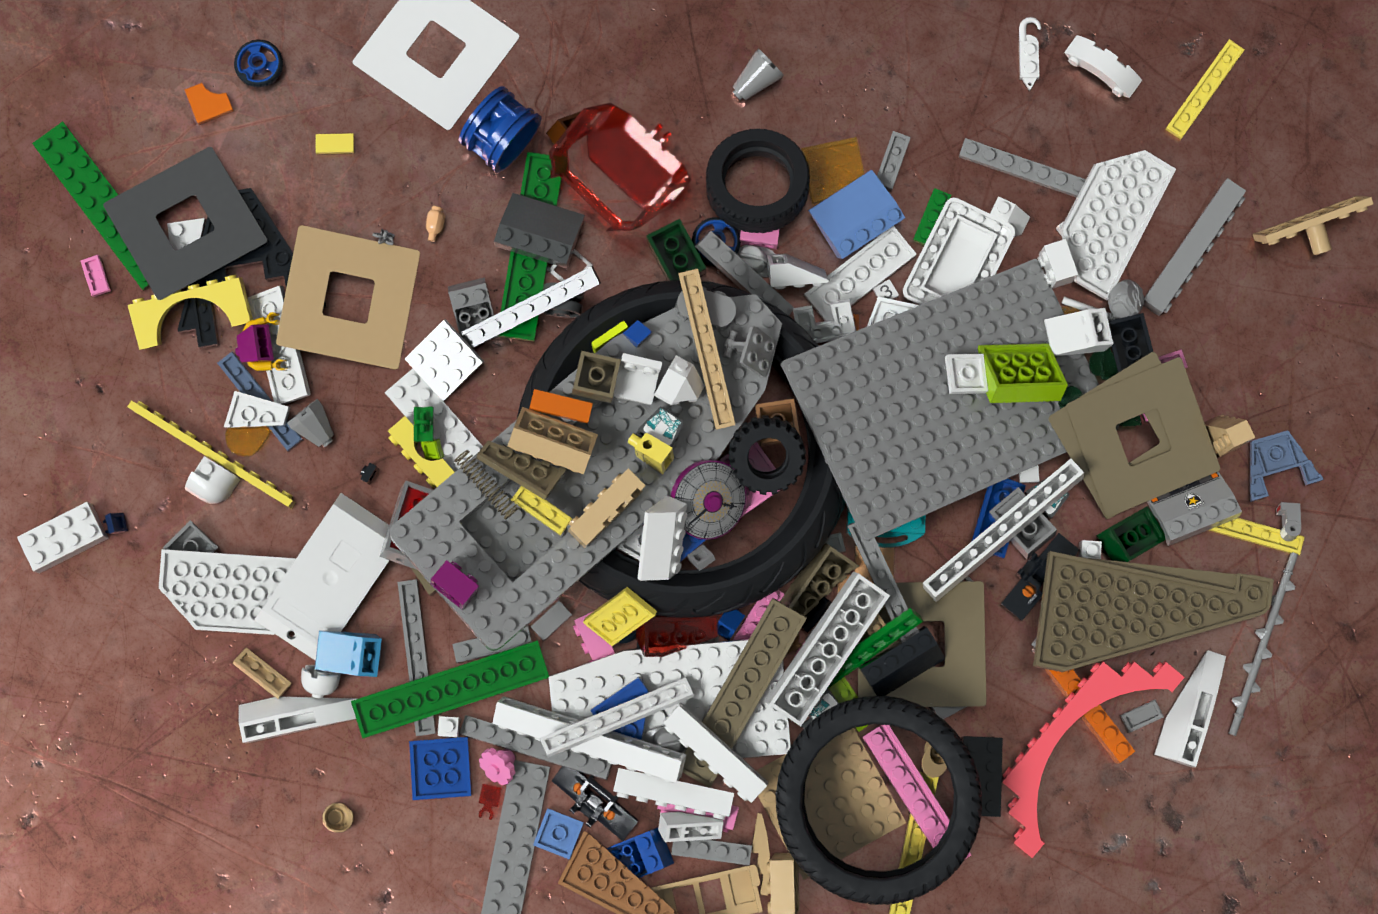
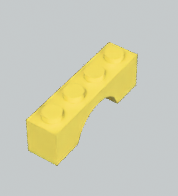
M406 416L388 430L391 435L388 438L395 446L399 444L403 448L401 453L407 460L412 458L416 463L414 468L420 474L423 472L428 477L426 481L433 489L455 473L444 459L430 461L418 454L416 442H414V425Z

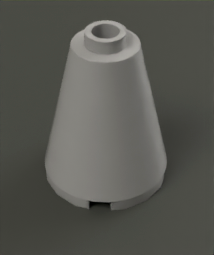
M758 49L733 85L735 89L733 93L739 100L742 98L747 100L781 79L784 74Z

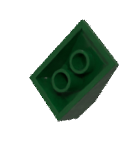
M1148 506L1096 535L1099 541L1102 542V546L1111 561L1129 562L1166 540L1163 530Z

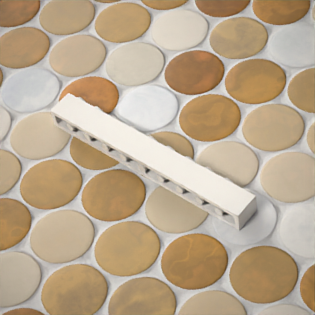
M1072 459L1068 460L923 582L925 591L935 602L940 600L1084 479V472Z
M505 696L497 702L493 718V724L498 725L499 728L511 729L520 735H530L538 741L543 736L580 721ZM614 731L570 748L573 752L585 753L594 759L601 758L607 760L610 764L625 766L631 771L638 770L650 777L663 778L668 783H676L681 778L686 760V754Z

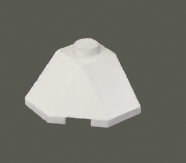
M999 196L990 212V215L1008 222L1014 227V237L1022 235L1030 219V216L1016 204Z
M676 355L654 396L670 405H676L682 401L696 402L705 385L695 366Z

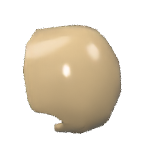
M332 803L325 808L322 814L323 824L331 832L342 833L351 827L353 812L343 803Z

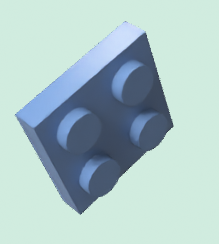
M547 808L533 845L570 860L584 822Z

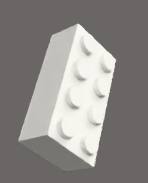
M85 502L17 537L32 570L37 573H41L109 539L93 504Z

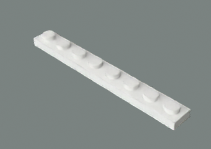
M685 677L540 738V741L549 758L694 697V694Z

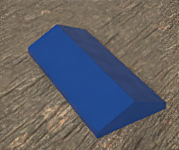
M1007 478L987 487L972 541L996 522L989 511L1016 488L1019 487L1024 493L1026 485ZM1009 542L994 553L993 556L1005 558Z

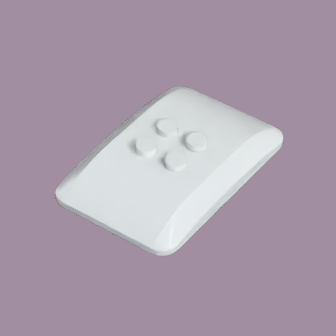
M950 198L945 203L903 287L904 297L918 305H922L995 275L1014 238V227L1010 223L990 215L959 198Z

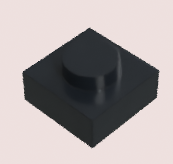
M369 463L368 466L365 465L360 473L362 476L361 480L370 485L379 468L372 463Z

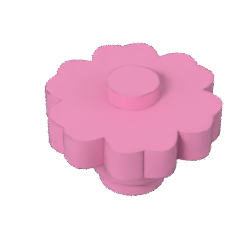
M494 748L486 749L479 759L481 769L485 771V775L494 783L498 781L500 785L508 784L516 773L513 765L515 755L509 749L496 751Z

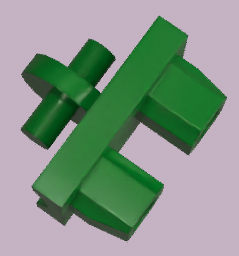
M414 407V442H434V407Z

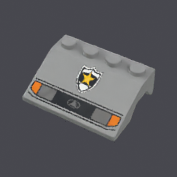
M1219 472L1147 501L1153 515L1158 519L1164 531L1168 546L1235 520L1242 513L1233 492Z

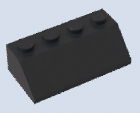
M923 626L858 668L876 696H886L945 660V657L929 629Z

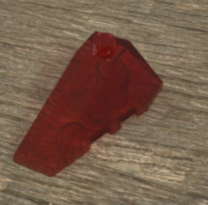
M653 617L636 629V639L644 657H664L686 649L687 645L700 644L718 637L717 617Z

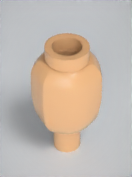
M432 206V209L427 214L426 230L429 233L428 241L435 242L436 235L443 229L445 214L441 207Z

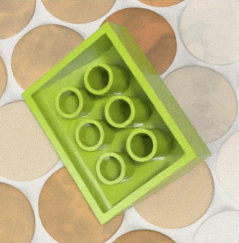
M1049 344L978 346V354L984 355L988 385L986 395L990 403L1061 401L1068 384Z

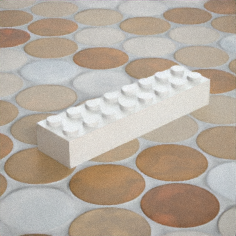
M853 571L765 702L799 726H802L890 595L859 573Z

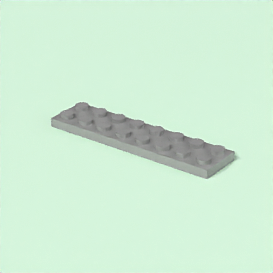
M514 761L513 765L516 773L506 786L481 914H522L535 848L533 843L538 833L550 767Z

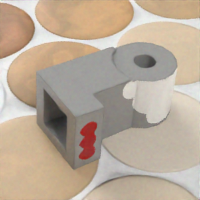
M1281 502L1276 508V515H1282L1280 535L1285 541H1293L1301 532L1300 503Z

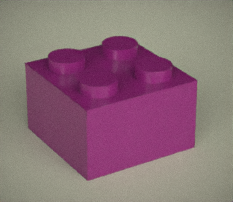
M446 560L431 578L430 585L463 610L478 592V581L472 575L468 574L466 576L462 573V568L456 562L452 561L450 563Z

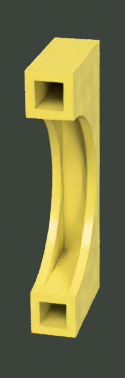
M231 275L225 277L223 282L218 283V280L215 279L207 281V286L191 285L188 286L187 291L181 292L180 289L162 300H158L155 295H151V299L144 301V298L132 300L133 304L128 305L139 350L162 345L161 327L165 316L173 306L188 298H202L215 303L226 313L232 327L246 324L248 321L253 320L243 278Z

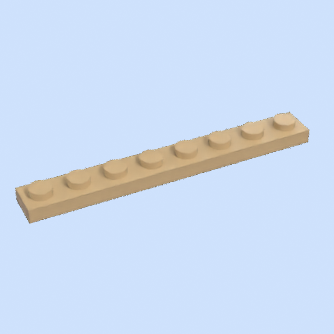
M694 269L678 273L715 429L734 426L735 420L699 271Z

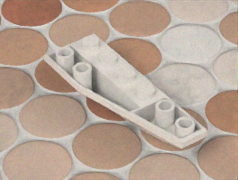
M1209 650L1205 652L1165 718L1154 755L1189 767L1197 766L1215 705L1226 656Z
M273 697L239 705V727L242 742H256L356 719L351 701L356 700V698L280 697L277 699Z

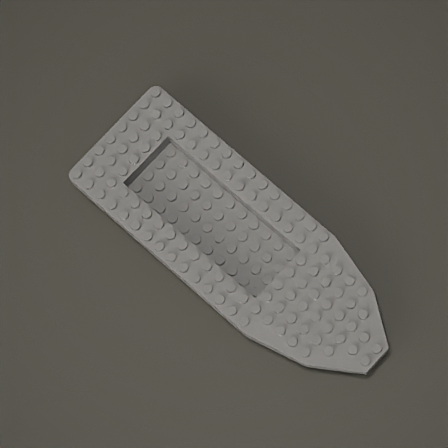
M756 294L730 297L736 306V314L731 325L720 332L713 330L735 425L715 429L706 387H704L696 402H679L678 405L683 408V411L678 418L684 423L672 447L674 459L663 475L639 459L635 454V447L630 445L628 440L633 433L640 436L637 433L638 429L660 406L668 411L671 407L670 404L655 396L652 405H647L614 396L611 403L572 395L577 369L549 392L593 403L588 424L541 412L538 413L598 434L584 474L576 473L566 468L565 474L546 498L547 501L573 520L576 516L580 518L585 513L583 509L590 502L594 503L599 498L598 494L604 488L608 489L613 484L612 481L619 474L622 475L628 468L646 485L643 492L586 548L568 532L571 527L570 525L567 526L560 536L515 503H512L502 514L510 510L514 505L518 507V510L509 518L504 519L505 515H501V512H498V508H494L496 504L491 505L492 501H488L489 497L485 498L486 493L482 494L483 490H479V487H476L477 483H473L474 479L470 480V476H466L467 472H463L464 468H459L392 525L390 529L391 540L430 584L431 578L446 560L450 563L452 561L456 562L462 568V573L466 576L470 574L477 579L478 592L463 610L438 590L436 591L487 649L491 651L501 649L644 524L645 511L665 496H671L676 479L688 466L701 460H717L733 438L735 431L740 428L766 389L782 326L780 320ZM675 308L642 323L652 333L637 348L622 333L611 339L595 353L616 359H621L622 354L626 353L662 362L655 392L676 355L692 363L704 383L691 325L678 318ZM750 326H755L776 341L766 377L759 376L740 363L742 350H733L730 359L723 357L725 352L724 343L728 339L731 330L738 332L736 336L737 342H746ZM516 421L491 442L507 447ZM513 450L514 453L523 455V452ZM477 454L473 456L468 462H466L462 467L466 466L474 458H476ZM530 455V456H531V457H530L531 459H534V460H537V461H540V462H542V460H543V459L534 458L532 455ZM476 459L465 471L479 462L468 475L482 465L471 478L485 469L475 481L488 472V475L478 485L492 476L481 489L492 480H495L484 492L498 483L488 495L501 487L490 499L504 490L493 502L495 503L507 494L497 505L499 506L510 498L500 508V510L512 502V497L521 485ZM549 462L551 466H554V467H556V468H559V467H560V466L553 465L551 462Z

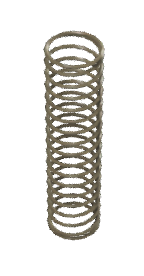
M468 450L464 451L455 459L454 462L458 461L457 465H461L460 469L464 468L463 472H467L466 476H470V480L474 479L473 483H477L476 487H479V490H483L482 494L486 493L485 498L489 497L488 501H492L491 505L496 504L494 508H498V512H501V515H505L504 519L509 518L518 510V507L514 505L510 510L502 514L513 503V501L501 510L500 508L510 498H508L499 506L497 505L504 497L507 496V494H505L501 499L493 503L497 499V497L504 492V490L494 498L490 499L501 487H499L496 491L488 495V493L495 486L498 485V483H496L492 488L484 492L486 488L495 480H492L488 485L481 489V487L492 476H490L483 483L478 485V483L486 475H488V472L477 481H475L476 478L481 473H483L485 469H483L475 477L471 478L474 475V473L482 467V465L478 467L474 472L468 475V473L477 464H479V462H477L473 467L465 471L466 468L476 460V458H474L466 466L462 467L464 463L473 456H469L465 461L459 464V462L470 452Z

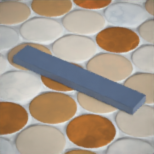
M233 352L217 363L241 393L273 402ZM288 420L285 426H268L288 452L303 441L302 437L287 424Z

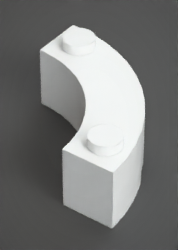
M1076 35L1064 52L1069 58V63L1075 67L1080 66L1099 77L1112 89L1116 96L1130 98L1142 81L1138 74L1129 65L1125 66L1117 61L1118 56L1108 49L1103 51L1098 46H1095L1096 42Z

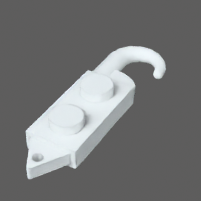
M1033 17L1023 19L1019 26L1020 80H1023L1029 91L1035 81L1039 79V42L1036 37L1026 33L1028 23H1034L1037 25L1038 30L1041 29L1040 22Z

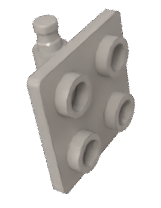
M750 326L746 342H737L736 336L738 332L731 330L728 339L724 343L725 352L723 357L730 359L733 350H742L740 363L759 376L766 377L776 341L755 326Z

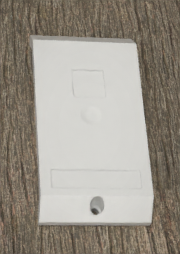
M340 493L254 621L316 661L319 631L341 632L389 562V560L380 557L389 525ZM292 631L295 635L290 637L289 632Z

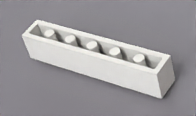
M681 702L664 719V728L672 735L675 733L680 738L679 742L683 746L693 749L695 751L693 754L700 761L705 760L709 764L708 768L716 775L719 773L724 778L723 781L727 786L737 789L739 791L737 794L744 801L749 800L752 803L767 787V780Z
M618 768L613 792H617V797L628 799L629 795L636 797V801L645 803L648 802V799L656 801L655 805L667 807V804L675 805L674 809L686 811L687 808L694 809L695 814L704 816L706 812L714 814V818L725 820V816H730L734 793L681 781L668 783L660 777H650L644 773Z

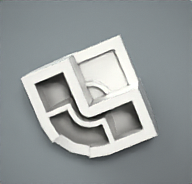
M204 456L196 470L191 472L188 477L185 490L206 503L216 504L226 500L241 479Z

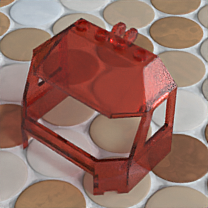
M612 103L584 108L549 151V159L552 165L551 179L560 176L611 225L606 231H631L642 227L668 208L691 181L684 164L664 146L672 134L668 131L660 140L655 138L663 129L661 123L650 133L630 113ZM598 113H600L596 120L590 126H588L590 122L595 118V116ZM587 135L588 158L641 209H644L635 221H622L569 170L568 150L575 142Z

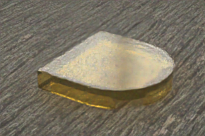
M265 427L227 428L225 433L226 444L236 455L243 457L251 456L261 449L271 431Z

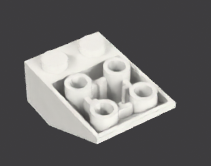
M788 254L767 255L768 278L771 287L775 289H784L786 286L792 285L800 288L804 287L805 284L822 286L824 283H828L826 272L822 268Z
M1105 308L1088 309L1044 320L1049 345L1054 356L1104 352L1113 345Z

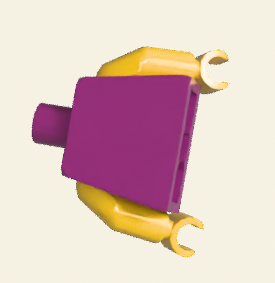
M270 312L267 318L260 317L248 321L243 332L237 335L238 346L235 349L236 355L240 358L241 362H247L248 366L256 371L273 370V368L278 371L287 370V368L280 367L281 362H287L285 359H278L272 363L274 357L269 324L267 323L279 325L280 320L273 321L275 316H279L277 313Z

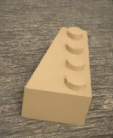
M1219 415L1204 422L1217 458L1239 449L1255 438L1248 421L1245 419Z
M629 468L622 475L619 474L612 481L613 484L608 489L604 488L598 494L599 498L594 503L590 502L583 509L585 513L580 518L576 516L569 523L571 527L568 532L584 548L643 492L646 485Z

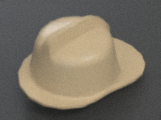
M926 742L924 747L925 753L922 758L923 772L931 778L939 777L944 773L947 766L936 750Z

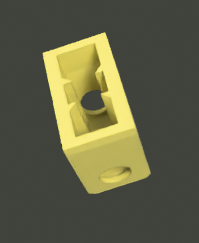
M633 433L628 440V443L635 447L636 456L662 475L674 459L673 448L648 433H645L642 438Z

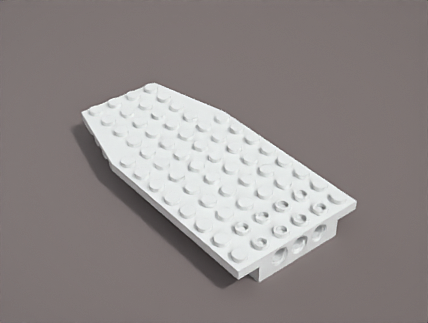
M749 639L623 650L593 662L549 676L552 712L582 721L594 716L590 711L593 707L637 677L641 678L650 692L686 677L694 697L681 703L700 721H703ZM783 661L732 749L741 758L787 754L791 746L789 718L765 702L784 673ZM678 704L647 716L643 735L651 729L664 727V719Z

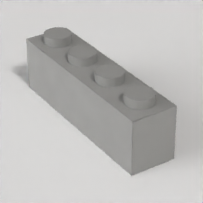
M716 840L673 842L671 855L750 865L752 845Z

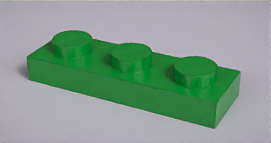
M934 188L914 236V242L925 245L945 203L951 198V194Z

